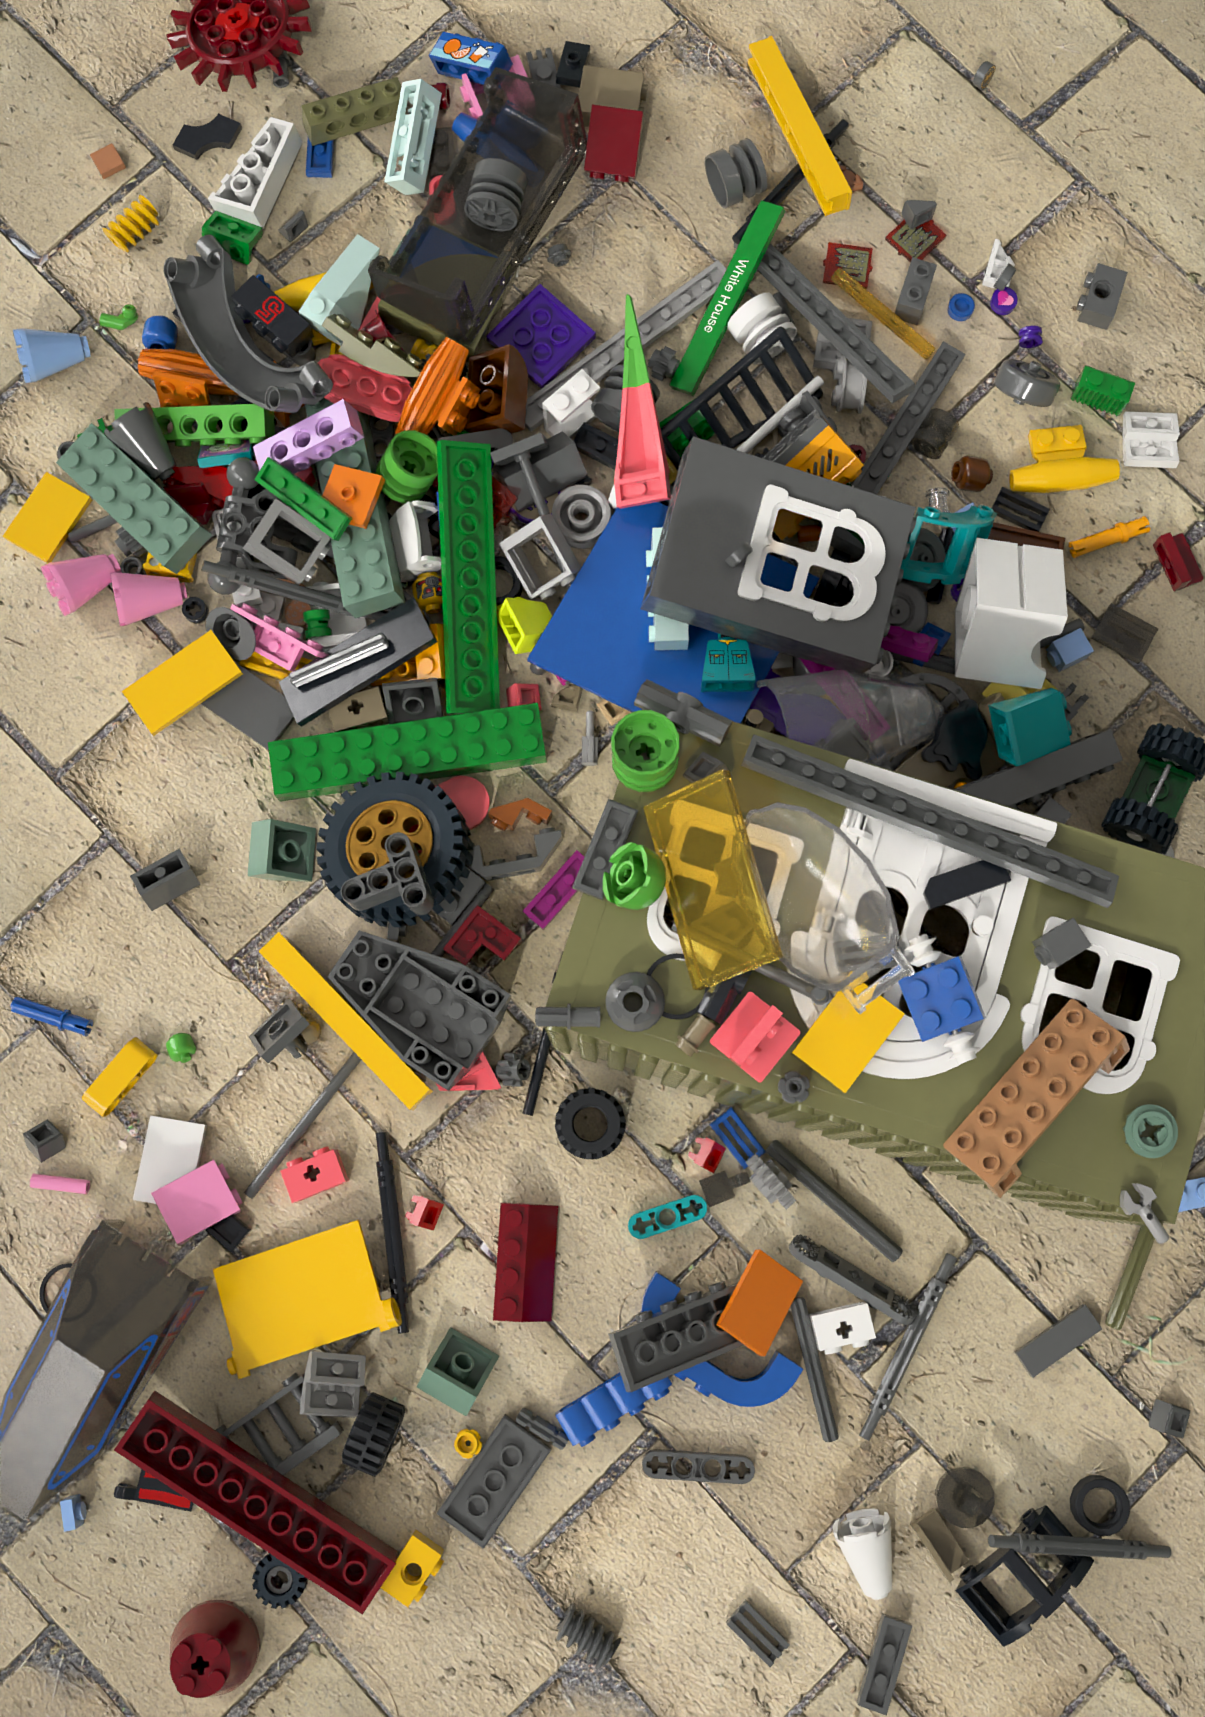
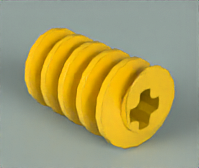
M143 195L138 197L140 203L136 201L131 202L132 210L129 208L123 209L124 216L116 215L117 223L113 221L108 222L110 231L102 228L110 241L117 248L127 253L130 252L127 247L128 242L134 246L137 245L134 236H138L142 240L144 239L142 229L149 233L152 232L149 225L150 222L156 226L160 225L157 219L158 212Z

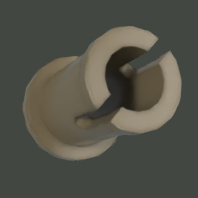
M699 1013L682 1037L680 1035L677 1036L679 1040L675 1045L691 1057L694 1052H699L697 1048L710 1031L715 1028V1025Z

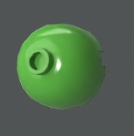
M629 842L619 847L609 860V862L613 863L610 873L604 872L603 891L606 899L621 908L640 910L651 906L661 896L666 884V868L662 859L644 845Z

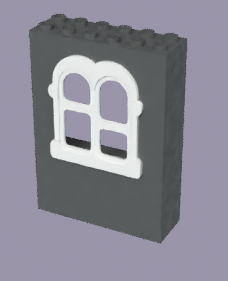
M693 436L681 458L640 609L861 676L866 671L871 670L873 666L879 664L883 656L884 649L881 647L882 639L887 636L890 628V622L887 619L889 611L892 612L896 604L895 587L900 584L903 577V569L900 568L902 560L906 559L910 549V543H907L909 533L913 532L916 525V517H913L916 507ZM780 509L789 510L822 522L823 527L815 552L780 543L772 538L777 513ZM839 526L852 530L861 536L865 544V552L859 561L844 563L829 557L828 550L835 527ZM747 541L753 548V551L735 568H731L725 560ZM773 552L795 559L798 562L791 591L786 592L761 583L760 578L768 553ZM817 566L848 577L854 588V596L851 602L845 606L836 607L806 598L803 591L809 568Z

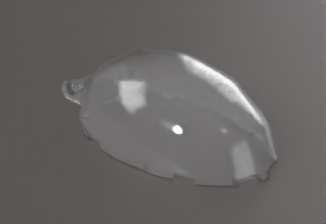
M779 802L748 812L746 815L747 819L737 833V836L734 835L732 869L736 873L740 888L738 892L744 910L763 944L778 960L782 961L792 973L820 989L842 991L859 1014L866 1011V1005L906 975L910 977L915 973L910 963L897 947L899 930L890 893L872 861L839 827L805 807ZM895 959L898 965L857 995L854 992V988L876 975L891 960Z

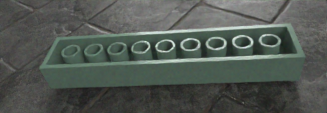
M323 397L315 405L305 404L307 418L335 403ZM357 411L364 438L355 442L350 447H345L333 453L329 458L316 462L322 495L334 464L375 474L377 459L368 414ZM381 490L366 529L348 525L339 541L330 538L343 607L355 619L405 603L384 494Z

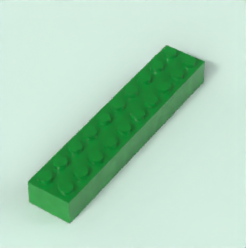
M538 703L268 742L273 791L275 797L280 802L343 793L346 790L348 792L356 791L353 785L360 781L366 787L369 785L368 777L374 775L380 782L382 781L381 773L387 772L394 779H396V772H404L408 778H410L412 773L418 775L423 781L425 778L432 780L547 763Z

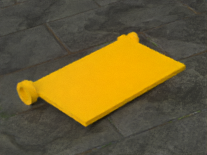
M360 1220L213 1269L233 1346V1351H231L232 1357L227 1359V1368L231 1375L237 1374L238 1380L251 1376L250 1369L379 1327L380 1332L401 1326L402 1323L396 1300L393 1297L386 1300L381 1298Z

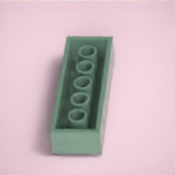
M92 423L56 462L155 559L175 574H178L212 536L160 484L108 439L101 429Z

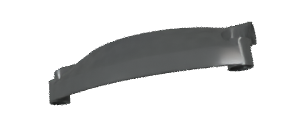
M205 235L198 240L196 251L200 256L188 255L186 259L174 257L166 259L163 268L164 276L184 328L206 365L225 385L253 404L270 411L286 413L298 412L302 404L315 405L330 393L333 382L316 361H311L299 367L286 368L271 361L256 346L245 327L243 319L234 311L235 304L231 297L235 293L232 259L213 235Z

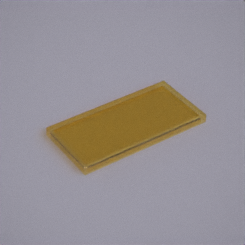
M724 769L719 770L644 806L656 854L660 856L666 868L665 888L693 990L705 989L782 958V951L730 772Z

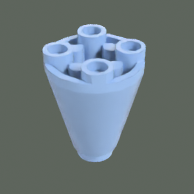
M27 328L13 330L16 346L21 345V348H16L19 362L21 365H26V367L22 368L25 384L42 380L85 361L84 358L91 357L86 336L79 337V334Z

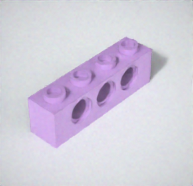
M342 399L253 446L259 471L267 457H271L295 474L306 470L310 465L322 459L329 458L333 453L345 447L354 445L355 442L364 438L357 410Z

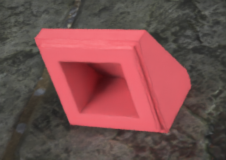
M515 683L506 689L508 707L538 703L539 711L542 710L538 684Z

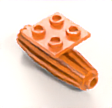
M445 337L424 365L405 401L396 428V434L405 430H415L428 435L437 422H439V427L453 436L464 429L467 423L466 416L470 409L477 405L481 390L465 377L459 381L469 353L467 348Z
M142 349V352H140L138 373L141 376L154 380L161 407L211 406L209 394L238 395L211 371L199 354L176 349Z

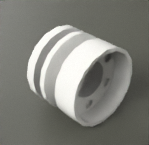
M770 292L759 294L747 301L733 314L727 326L735 340L739 344L744 343L743 351L746 354L779 326L785 328L792 341L797 334V328L790 322L786 314H781L782 308ZM778 341L768 349V352L774 358L784 350V347ZM758 358L753 364H762V361Z

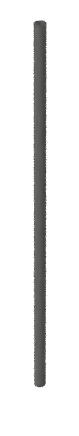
M486 883L431 954L442 957L446 953L443 949L474 908L477 905L482 907L494 891L490 885ZM355 1052L352 1053L244 1191L249 1198L253 1199L360 1063L362 1059Z

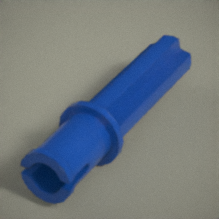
M15 997L11 1002L12 1012L57 1026L60 1031L66 1029L87 1037L92 1030L87 1026H93V1020L71 1014L70 1010L61 1011L21 997Z

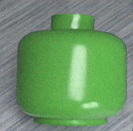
M187 1033L175 1034L166 1042L168 1055L174 1062L180 1061L185 1063L190 1061L191 1055L197 1049L191 1035Z

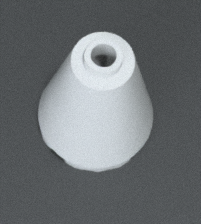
M874 1508L850 1512L846 1514V1521L840 1524L838 1519L833 1524L834 1537L863 1593L874 1600L883 1599L892 1590L890 1517L887 1512H884V1515H880L879 1510Z

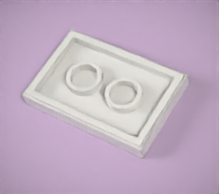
M150 1116L133 1200L156 1204L151 1194L152 1192L199 1168L207 1125Z

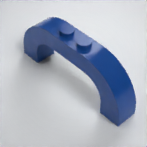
M656 1271L644 1292L641 1312L652 1310V1314L660 1312V1305L674 1301L681 1288ZM776 1350L764 1370L750 1378L733 1377L708 1360L674 1375L683 1381L688 1377L696 1383L694 1388L707 1397L712 1393L721 1400L733 1405L755 1407L771 1403L788 1392L797 1381L803 1368Z

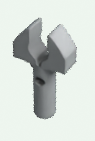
M1132 1183L1140 1195V1204H1135L1128 1192L1121 1190L1120 1207L1126 1215L1139 1214L1159 1244L1167 1242L1169 1235L1151 1209L1152 1200L1157 1198L1152 1188Z

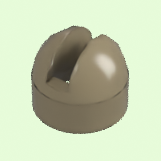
M308 1021L310 1024L301 1032L308 1045L316 1042L321 1035V1028L314 1021Z

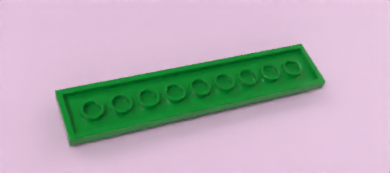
M440 440L437 442L446 712L447 714H464L500 708L491 444Z

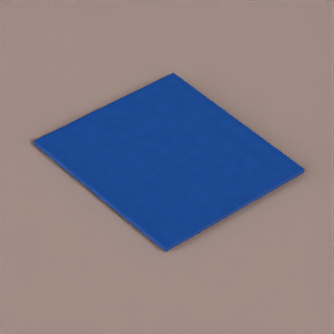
M654 502L622 509L617 507L531 651L527 661L632 713L643 710L635 706L634 701L641 685L648 679L672 692L687 693L698 699L703 704V707L741 724L780 652L748 642L755 673L753 691L701 692L707 644L709 640H718V633L688 624L689 642L687 650H655L654 642H649V626L654 625L653 617H648V612L640 609L647 586V575H650L651 567H646V550H651L652 528L663 527L668 506L660 502ZM767 554L760 578L761 583L789 592L792 590L798 567ZM808 573L803 591L806 598H810L820 579Z

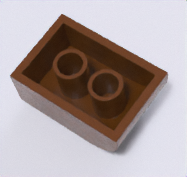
M508 344L469 357L468 380L481 390L477 405L473 409L471 408L466 416L467 423L464 430L473 433L500 428L508 430L511 434L525 430L528 372L520 352L514 346Z

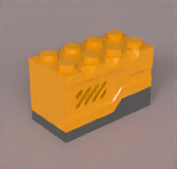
M816 408L763 457V459L839 483H843L846 480L849 482L854 481L861 474V468L864 466L858 455ZM780 509L777 513L773 531L781 540L785 537L790 538L799 531L800 525L798 523L805 517L808 519L812 518Z

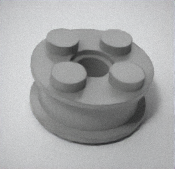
M842 354L841 358H838L837 363L834 364L833 379L837 380V385H835V390H832L831 406H836V412H840L841 409H857V413L861 414L865 401L867 378Z
M575 485L563 490L557 496L552 507V516L568 545L573 548L585 549L595 546L610 520V506L604 494L598 489L588 485ZM585 513L588 515V518L580 521L575 518V515Z

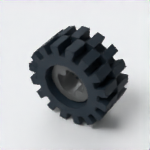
M270 1553L258 1563L252 1578L255 1579L252 1586L253 1590H257V1599L261 1597L264 1600L262 1604L267 1606L269 1603L273 1609H276L278 1606H281V1609L286 1608L289 1604L295 1603L308 1584V1578ZM279 1571L285 1572L288 1576V1581H285L282 1586L276 1585L273 1580V1576H276Z

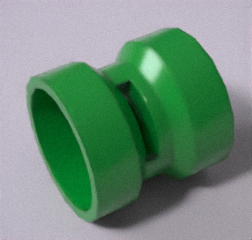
M315 609L303 612V621L307 624V630L305 631L307 641L315 637L332 635V629L328 624L330 620L329 610Z

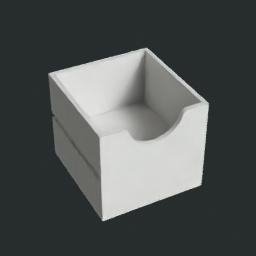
M976 538L955 608V677L1036 689L1042 688L1046 677V669L1041 667L1040 641L1046 637L1061 634L1068 617L1063 550L1025 544L1018 546V543Z

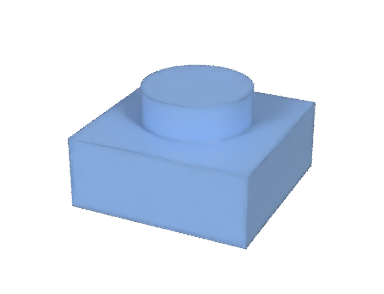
M80 1494L68 1496L60 1501L64 1532L75 1530L83 1525L84 1519H86V1505L84 1501H81Z

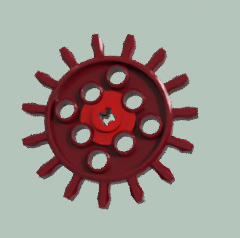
M189 0L194 5L190 12L172 10L170 13L175 25L185 26L186 30L169 33L166 36L172 49L190 46L173 57L180 71L197 61L200 62L191 72L197 85L201 86L213 71L219 74L217 81L222 92L228 91L232 76L245 75L248 84L254 89L257 88L255 72L270 66L277 75L281 76L284 74L278 60L284 50L299 56L303 54L300 42L291 38V35L296 32H312V25L308 16L292 17V15L307 10L310 6L308 0Z

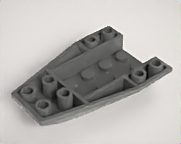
M360 930L327 976L402 1061L448 1091L471 1070L500 1026L512 996L463 964Z

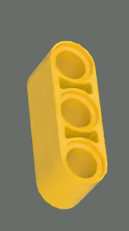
M134 1037L83 1094L82 1100L102 1117H106L152 1066L158 1055L139 1038Z

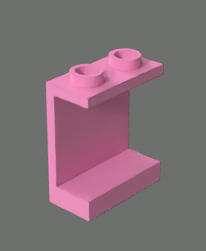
M212 1160L151 1193L178 1246L189 1241L188 1238L234 1213L236 1215L241 1212L238 1205L243 1202L235 1188L230 1190L225 1180L230 1177L222 1163L217 1166L215 1161Z

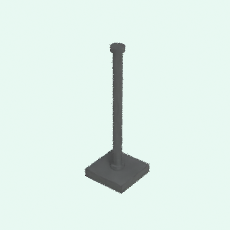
M541 432L490 453L493 462L500 467L513 461L520 463L540 516L550 514L530 458L532 457L531 454L549 447L546 437ZM551 544L561 573H563L566 569Z

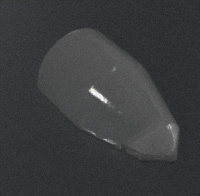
M847 669L820 671L764 679L756 682L757 687L768 686L775 694L782 710L787 738L876 766H880L928 740L933 735L944 714V706L923 685Z

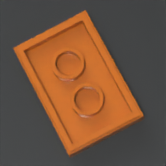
M755 1250L716 1325L759 1356H766L803 1280L762 1250Z

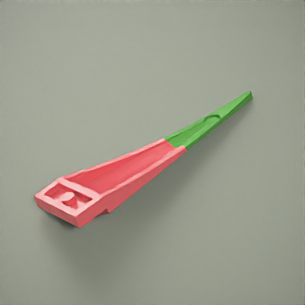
M628 294L626 295L621 417L614 476L616 504L620 509L670 500L671 498L668 475L670 474L634 305L632 297Z

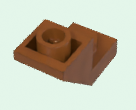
M529 798L491 808L488 812L489 818L492 820L491 824L502 831H506L507 828L514 831L523 813L527 814L526 819L537 825H540L541 822L548 825L553 816L552 810Z

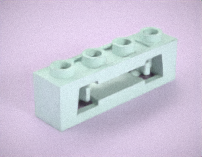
M422 79L402 83L385 176V183L404 195L424 193L442 94ZM409 101L413 108L408 109L409 114H405L407 102ZM404 155L403 161L399 160L398 165L402 166L401 171L395 172L397 157Z

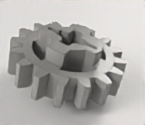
M754 1154L745 1162L754 1173L749 1179L771 1204L777 1199L787 1210L796 1202L795 1198L788 1191L792 1184L771 1159L764 1163L757 1154Z

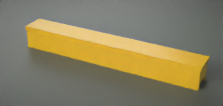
M769 36L766 39L749 44V50L753 58L748 59V65L824 215L827 216L850 209L852 190L773 37Z
M280 932L259 950V953L409 1110L414 1111L417 1105L433 1092L417 1073L398 1057L368 1022Z

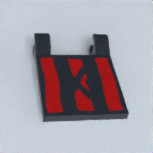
M141 1469L137 1487L126 1483H119L114 1491V1497L117 1499L135 1500L189 1512L192 1511L194 1504L143 1469Z

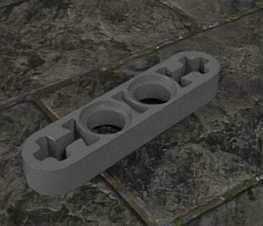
M653 1449L646 1452L642 1459L644 1473L654 1479L746 1484L752 1480L755 1474V1467L751 1459L739 1454ZM653 1456H658L659 1462L668 1463L667 1456H672V1473H666L667 1466H659L657 1471L654 1472L651 1466L646 1464L652 1461ZM683 1457L688 1458L692 1462V1468L686 1474L679 1473L675 1468L677 1460ZM711 1459L717 1460L721 1464L720 1472L714 1476L708 1475L704 1470L706 1462ZM730 1460V1467H739V1462H744L745 1466L750 1468L749 1472H744L743 1477H739L737 1471L728 1470L730 1476L724 1477L726 1472L724 1461Z

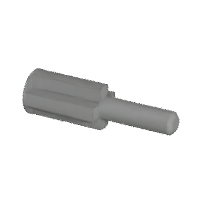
M587 711L586 736L582 737L581 764L584 766L598 765V737H594V712Z

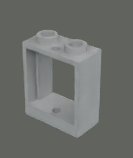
M275 499L242 549L294 584L299 585L303 580L308 582L317 569L313 566L317 558L322 560L330 549L327 543L331 537L294 510ZM278 515L318 542L301 570L260 544Z
M552 514L539 516L499 543L530 599L541 597L544 600L556 593L555 587L560 584L562 587H565L572 583L575 575L581 569ZM543 531L566 571L544 585L540 582L521 548L522 545Z

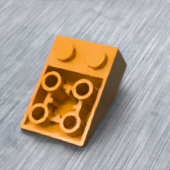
M429 624L438 641L437 643L371 683V686L437 678L438 681L445 680L443 624Z

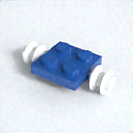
M923 934L908 940L910 947L904 949L905 951H912L915 958L910 964L917 967L925 965L922 967L923 970L899 979L898 983L922 1042L948 1033L949 1036L953 1034L952 1037L946 1039L943 1047H951L953 1055L949 1058V1061L956 1059L959 1065L977 1058L974 1051L980 1050V1047H972L970 1042L975 1034L968 1031L959 1033L962 1031L961 1027L983 1020L986 1016L962 957L958 956L937 965L931 963L936 961L942 952L934 951L931 944L936 940L935 937L929 939L927 934Z

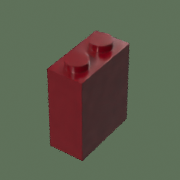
M592 104L584 171L590 173L589 178L604 180L605 175L615 176L614 181L629 183L630 178L636 179L644 120L643 111Z

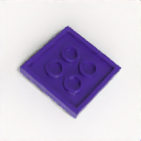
M539 284L486 338L494 348L508 344L514 346L525 361L528 378L542 389L553 381L596 338V332Z

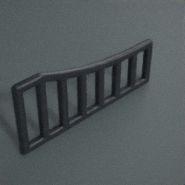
M777 327L661 428L666 455L677 471L680 466L681 457L667 437L679 427L689 443L693 436L699 438L688 422V419L698 410H700L721 442L720 445L732 449L745 442L776 413L748 370V367L758 358L762 361L786 402H789L795 396L768 352V349L776 342H781L806 385L814 379L813 374L784 327ZM738 375L767 418L755 425L751 423L728 387V384ZM818 388L811 396H815L819 400L823 396L822 389ZM718 393H720L743 431L731 438L707 403ZM675 480L670 484L673 487L675 484Z

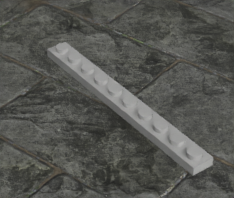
M719 260L637 319L643 349L712 300L727 270ZM625 328L527 399L525 426L530 432L544 423L542 403L581 369L597 384L609 375L614 366L624 364Z

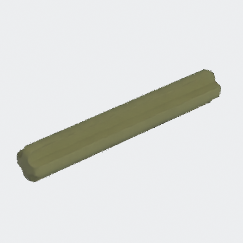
M1145 1225L1140 1227L1105 1321L1107 1326L1116 1330L1122 1329L1155 1240Z

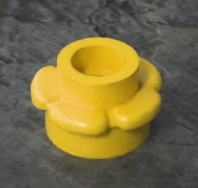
M474 1429L461 1430L454 1441L455 1450L466 1459L472 1458L474 1454L477 1455L482 1449L480 1434ZM469 1440L471 1442V1445L467 1446L466 1441Z

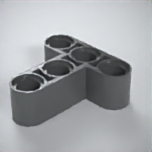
M400 832L391 834L385 842V849L390 863L345 881L340 890L343 900L357 911L369 909L401 896L404 904L417 915L427 914L434 905V898L417 848L407 835ZM401 845H406L404 851L396 853ZM415 869L411 877L404 878L407 871ZM383 880H388L384 888L378 889L379 884ZM362 890L361 895L357 899L352 900L354 893ZM423 894L422 900L419 903L413 904V899L417 895Z

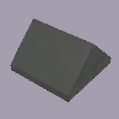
M437 678L382 683L389 724L443 717L440 683Z

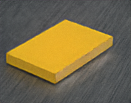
M46 472L3 537L5 540L48 564L52 562L68 538V533L72 532L92 502L90 496Z
M851 974L791 1053L843 1093H846L905 1014Z

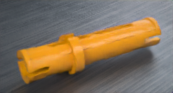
M1142 516L1127 523H1116L1113 528L1071 541L1068 544L1069 548L1073 547V549H1069L1070 554L1073 558H1077L1118 542L1121 544L1129 541V538L1149 533L1150 527H1145L1150 525L1147 517Z

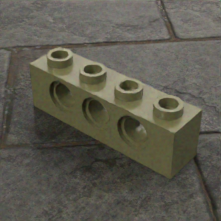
M398 77L301 105L303 126L311 145L314 146L396 121L402 88Z

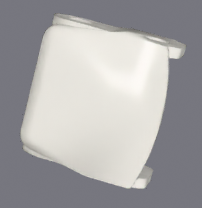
M419 500L408 501L389 520L401 582H413L422 573L437 572L441 569V557H435L432 554L427 521L428 517L438 511V506H435V503Z

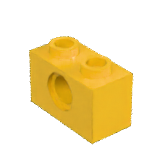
M415 1529L397 1557L396 1565L380 1588L406 1607H409L413 1600L419 1602L428 1588L424 1582L429 1574L435 1577L444 1563V1560L440 1558L444 1549ZM410 1563L418 1564L422 1569V1574L419 1576L410 1575L407 1571V1565Z

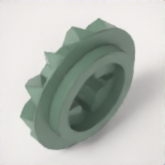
M1147 1104L1136 1107L1135 1110L1127 1115V1120L1123 1127L1126 1137L1125 1143L1131 1147L1135 1154L1146 1158H1159L1166 1155L1173 1149L1178 1138V1127L1174 1117L1169 1111L1158 1105ZM1145 1122L1151 1126L1161 1125L1153 1133L1154 1141L1150 1137H1139L1146 1130Z

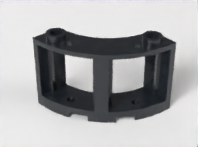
M1047 1505L1037 1510L1034 1508L1027 1510L1020 1518L1022 1522L1011 1535L1014 1536L1015 1533L1031 1534L1035 1531L1040 1535L1074 1537ZM998 1548L978 1565H970L965 1568L960 1574L961 1581L955 1591L999 1643L1005 1647L1032 1630L1030 1624L1033 1625L1041 1615L1047 1619L1065 1601L1061 1596L1071 1589L1070 1586L1072 1585L1074 1588H1077L1090 1570L1094 1559L1089 1556L1056 1555L1063 1563V1567L1046 1587L1014 1549ZM1002 1563L1005 1564L1034 1598L1029 1604L1011 1616L980 1581Z

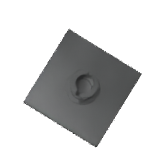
M289 998L249 1036V1039L267 1063H270L284 1048L297 1059L302 1055L296 1047L303 1053L308 1048V1045L297 1036L310 1023L297 1005Z

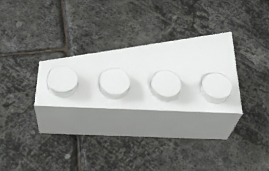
M270 117L253 139L250 150L239 157L237 160L238 165L230 175L226 174L221 180L222 186L216 193L212 192L208 197L215 211L263 228L302 145V140L294 123Z

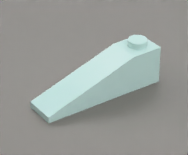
M358 234L314 287L299 310L300 316L310 324L312 329L339 346L343 344V341L321 325L327 316L341 314L351 321V326L358 330L360 328L380 252L379 247Z

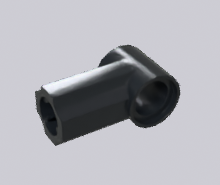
M724 954L711 978L712 983L705 993L697 1012L722 1025L737 994H741L753 968Z

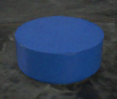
M964 293L954 295L950 299L947 308L949 316L956 321L968 320L975 308L974 300Z

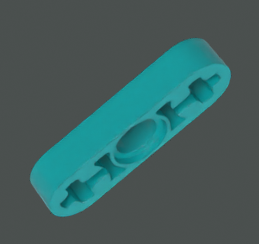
M689 1195L634 1214L628 1221V1230L633 1237L644 1239L702 1219L707 1212V1204L702 1197ZM690 1200H694L695 1203H701L702 1208L698 1210L699 1215L694 1216L692 1212L685 1213L683 1215L686 1220L680 1222V1212L676 1208V1204L681 1203V1209L690 1206ZM665 1208L672 1209L675 1212L676 1218L671 1225H664L659 1220V1214ZM655 1212V1222L660 1227L659 1229L653 1230V1225L645 1227L644 1234H640L639 1230H633L632 1226L636 1224L637 1218L641 1217L642 1221L651 1220L648 1214Z

